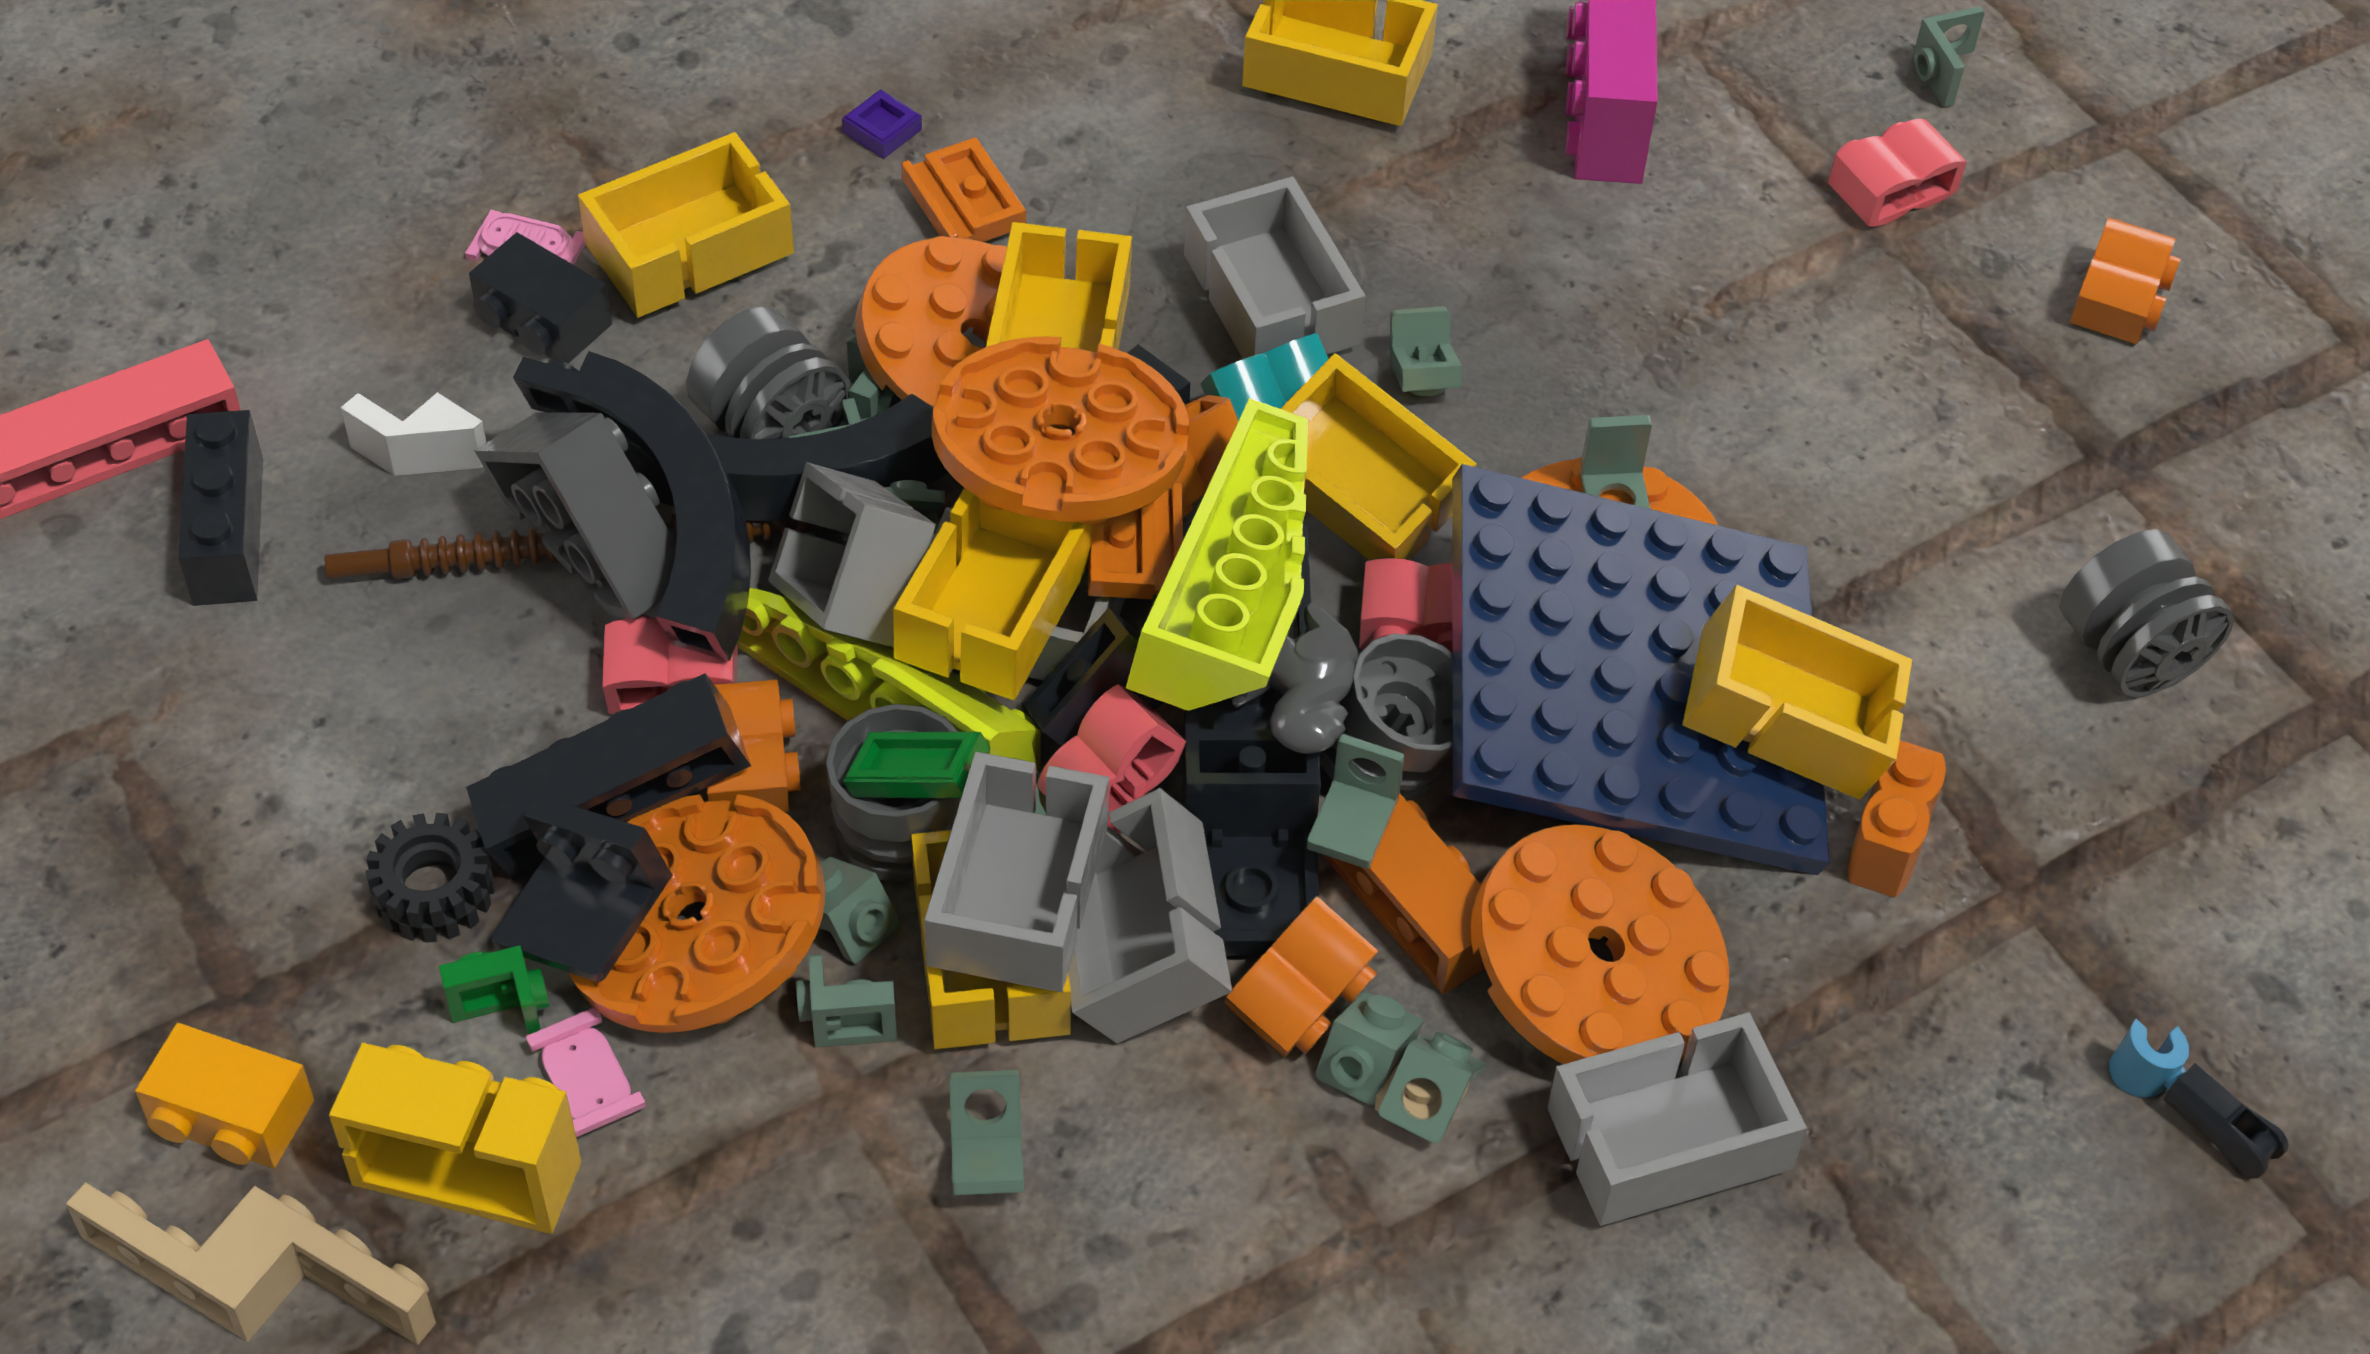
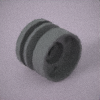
M763 306L744 310L723 322L703 342L691 362L686 380L688 398L721 431L727 432L728 437L743 439L789 438L792 435L838 427L843 420L842 400L849 399L850 389L849 378L832 360H829L817 346L811 345L802 332L778 310Z
M2158 529L2136 532L2114 542L2095 555L2074 575L2063 591L2059 605L2063 617L2083 643L2088 647L2098 649L2096 655L2105 671L2111 673L2115 684L2123 694L2135 698L2152 695L2167 689L2196 672L2224 644L2231 633L2235 621L2231 609L2223 599L2215 596L2210 583L2195 576L2196 572L2192 561L2170 534Z
M1395 633L1373 640L1359 654V658L1354 665L1355 670L1351 688L1339 704L1348 713L1343 722L1346 728L1343 734L1405 755L1400 794L1406 801L1412 800L1415 802L1420 800L1434 785L1453 758V654L1444 646L1422 636ZM1340 737L1335 740L1333 746L1319 752L1320 762L1332 780L1334 779L1337 745ZM1366 758L1352 759L1355 767L1365 774L1371 776L1386 775L1385 770L1372 760Z
M893 704L869 709L846 722L831 741L826 767L832 798L831 807L834 817V830L839 851L850 864L876 873L879 880L905 883L914 881L911 834L952 830L961 798L853 797L843 781L869 732L958 731L945 717L924 707Z

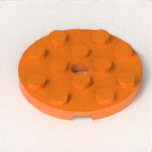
M938 236L903 246L887 256L876 267L863 290L857 306L855 332L859 351L865 366L882 391L889 387L902 400L910 394H914L934 407L939 395L940 383L948 372L969 355L986 348L971 345L968 338L961 333H965L969 327H972V333L980 337L985 345H987L1007 250L1006 246L991 245L971 239Z
M1028 337L988 346L969 355L955 365L940 383L939 395L932 415V440L935 451L945 469L957 482L979 497L990 508L1005 509L1037 519L1097 525L1105 522L1108 518L1124 515L1155 501L1172 486L1183 469L1187 454L1190 426L1186 407L1174 387L1160 373L1126 352L1099 343L1096 353L1082 349L1061 347L1062 337Z
M700 794L686 796L635 817L627 823L644 827L673 876L603 981L596 982L567 972L584 999L594 1009L615 1023L646 1032L670 1033L696 1030L714 1024L726 1023L762 1001L785 980L789 979L810 949L818 933L825 906L826 889L820 861L806 834L787 813L764 800L747 795L737 794L735 801L706 802L703 801ZM699 901L706 903L700 912L702 916L700 921L697 922L694 917L684 920L677 919L680 911L687 905Z
M1562 825L1546 828L1528 835L1510 847L1481 883L1472 909L1471 942L1473 954H1481L1484 967L1493 984L1487 991L1494 1004L1515 1030L1533 1046L1556 1061L1567 1064L1680 1032L1685 1043L1680 1062H1682L1692 1028L1719 1021L1729 990V963L1725 942L1718 923L1689 875L1640 841L1631 838L1621 831H1612L1595 826ZM1603 936L1607 937L1606 945L1611 950L1614 961L1609 962L1598 958L1592 952L1588 938L1601 939Z

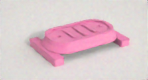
M490 210L465 252L467 260L477 262L482 252L489 256L512 235L518 232L574 265L585 246L584 233L576 231L572 238L559 225L511 213Z
M594 1008L526 1036L527 1043L532 1052L543 1048L542 1062L553 1085L567 1092L571 1115L574 1118L573 1124L576 1137L646 1107L645 1100L640 1091L631 1095L629 1082L605 1036L597 1029L592 1028V1026L603 1022L600 1013Z

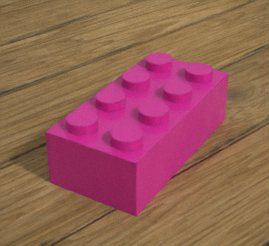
M1580 0L1575 2V6H1569L1566 25V39L1576 41L1574 44L1568 45L1566 59V77L1575 78V82H1568L1565 115L1575 116V122L1568 121L1565 155L1575 156V179L1642 184L1658 103L1656 0Z

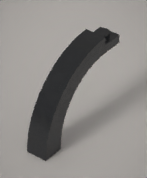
M588 351L580 370H577L572 365L557 359H550L547 363L523 357L513 379L531 409L545 413H602L604 418H610L617 424L628 443L644 453L665 475L672 492L676 511L677 542L669 584L655 617L672 645L730 661L742 630L749 600L751 579L750 541L744 512L735 488L703 429L689 411L666 389L643 373L617 360Z
M910 394L887 410L866 420L820 434L781 439H743L705 433L735 488L745 520L749 521L796 520L791 518L789 514L806 462L877 482L884 488L890 487V484L902 480L921 481L929 485L949 473L940 461L932 440V415L934 407L914 394ZM627 442L628 450L624 453L635 473H641L648 479L658 495L659 502L674 506L672 492L665 475L644 453Z

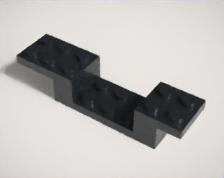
M1183 522V540L1192 522ZM1303 524L1302 537H1305V555L1301 571V579H1304V594L1288 632V636L1292 639H1296L1307 629L1304 622V610L1311 603L1307 524ZM1274 689L1239 707H1235L1232 704L1233 697L1190 711L1184 709V740L1186 745L1183 763L1182 806L1203 823L1221 928L1214 931V933L1223 939L1226 955H1264L1301 912L1316 897L1319 898L1317 852L1307 849V840L1318 815L1321 787L1319 752L1312 754L1296 753L1284 747L1274 737L1270 719L1275 704L1283 696V694Z

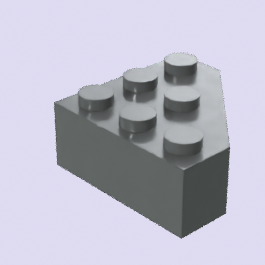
M536 412L474 450L504 503L520 520L527 517L536 527L543 526L548 531L541 536L543 545L572 575L579 572L586 581L592 584L596 582L600 586L594 592L595 600L610 616L635 619L662 601L669 584L675 560L677 532L670 527L667 528L655 508L659 505L658 495L644 475L635 473L624 453L628 450L626 438L613 420L604 418L602 413Z

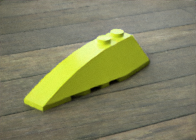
M1250 398L1248 399L1142 628L1126 689L1190 711L1267 686L1304 594V579H1301V571L1305 555V537H1302L1303 519L1306 513L1304 479L1307 472V418Z
M754 588L749 589L748 605L742 630L737 641L738 648L845 720L850 721L869 709L893 704L920 706L945 717L958 732H981L990 746L988 754L1036 763V771L1041 768V730L1022 711L1017 709L1010 710L988 696L984 690L960 682V677L953 672L947 678L894 659V647L825 630L788 598Z

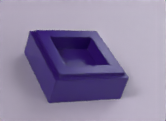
M880 89L842 118V129L844 134L885 159L922 130V115Z

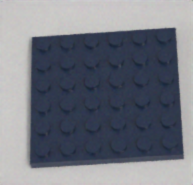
M1461 464L1452 478L1453 796L1819 875L1830 863L1824 785L1749 754V742L1742 740L1735 748L1683 726L1703 626L1736 584L1812 616L1807 547Z

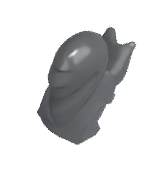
M1314 602L1310 603L1304 610V622L1307 629L1296 639H1292L1287 635L1267 686L1232 698V704L1235 707H1239L1271 689L1283 694L1272 711L1270 719L1272 734L1284 747L1301 754L1322 752L1333 746L1335 740L1344 733L1346 728L1343 722L1348 713L1339 703L1351 688L1355 670L1354 665L1359 658L1357 648L1349 631Z

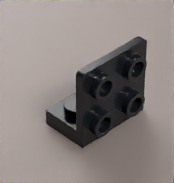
M536 795L522 817L538 841L536 843L537 849L545 858L496 928L491 939L500 950L520 945L524 958L601 982L607 977L673 875L644 827Z

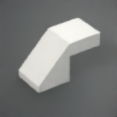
M438 392L404 421H401L359 393L341 407L350 447L394 476L483 467L474 451L486 444L482 420Z

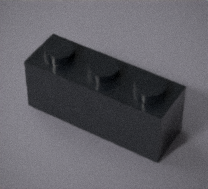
M250 410L187 414L179 562L193 606L258 601L263 455Z

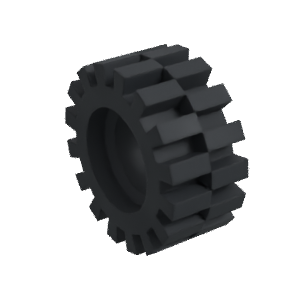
M424 813L412 815L414 827L406 829L402 820H399L391 825L394 838L390 839L381 833L375 840L377 852L369 851L366 861L369 870L365 871L375 910L379 918L383 917L385 926L393 933L400 927L402 937L414 941L418 930H421L425 943L437 942V931L446 929L449 939L460 936L458 923L463 921L472 929L479 923L477 910L487 913L491 906L489 894H494L495 883L489 855L485 850L481 834L477 829L470 832L467 821L458 817L451 827L448 814L436 813L434 824L426 823ZM428 865H447L456 870V875L451 881L436 889L421 891L408 888L405 885L406 879L413 872Z

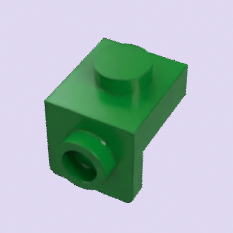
M520 945L491 953L473 952L462 956L455 962L439 965L443 988L453 1023L521 1006L527 1034L530 1035L541 1030L537 1011L550 1008L540 968L526 970Z

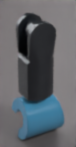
M2135 1019L2109 1060V1073L2113 1082L2121 1090L2132 1096L2147 1098L2158 1096L2168 1089L2163 1100L2208 1138L2232 1166L2245 1177L2251 1179L2259 1178L2267 1171V1160L2269 1158L2279 1159L2287 1152L2289 1147L2288 1140L2278 1126L2245 1106L2197 1063H2194L2188 1070L2183 1067L2189 1057V1045L2186 1036L2178 1026L2169 1033L2156 1052L2148 1044L2147 1028Z

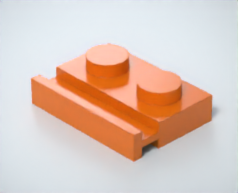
M976 137L925 154V161L914 165L909 160L901 162L902 180L939 236L984 242L1010 233L1012 222L1026 223L1025 208Z
M1173 483L1171 489H1168L1158 499L1135 511L1108 518L1101 524L1092 525V541L1088 563V596L1152 600L1153 594H1159L1183 542L1182 484Z

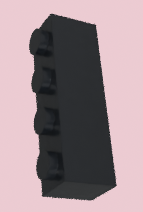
M704 673L692 680L677 683L667 692L631 709L616 712L608 720L572 737L557 740L547 749L510 766L501 767L493 771L488 777L467 786L466 789L485 850L512 879H515L538 868L545 858L537 849L536 843L538 841L522 817L536 795L628 822L635 817L682 797L694 794L750 767L751 763L729 704L708 675Z

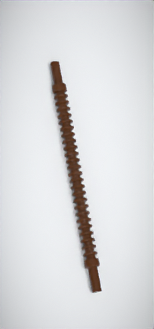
M949 492L945 493V505L938 512V518H942L946 507L951 508ZM673 513L671 520L663 522L667 528L670 527L677 532L676 513ZM745 520L750 544L753 543L755 536H763L765 542H770L773 534H780L782 538L785 528L803 533L815 530L819 537L824 535L825 529H829L800 520ZM534 527L529 528L527 535H519L517 529H512L510 536L501 537L500 532L495 530L490 539H483L482 534L477 532L474 535V540L466 541L462 534H458L456 542H447L445 536H440L437 544H429L427 538H422L420 545L415 546L412 545L409 539L394 540L389 543L388 548L325 554L324 557L327 579L391 573L394 579L413 578L416 570H423L425 576H430L433 568H441L442 573L446 575L450 572V567L459 566L460 571L465 573L468 570V565L477 564L478 569L484 571L486 563L490 562L495 563L498 569H502L505 561H513L515 567H520L524 559H531L533 565H538L542 557H549L552 564L557 563L558 559L542 543L541 536L546 533H537ZM834 530V533L836 535H840L842 533L840 531Z

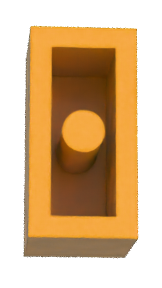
M178 1022L135 1090L149 1128L160 1137L175 1143H184L188 1139L211 1147L219 1156L232 1163L247 1165L252 1161L273 1169L276 1168L315 1101L302 1064Z

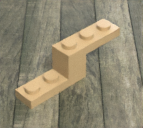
M85 1182L66 1203L82 1239L246 1342L253 1337L304 1276L416 1345L420 1344L436 1324L427 1295L429 1288L419 1275L401 1264H395L392 1268L382 1264L372 1257L369 1248L358 1237L344 1229H338L333 1234L315 1223L316 1220L313 1214L302 1203L288 1195H282L279 1199H276L254 1186L201 1247L191 1236L178 1227L170 1225L163 1231L147 1221V1215L143 1209L131 1198L118 1191H114L110 1196H107Z

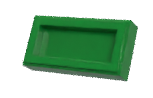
M869 732L843 782L853 797L961 798L975 751L988 754L990 746L981 732Z

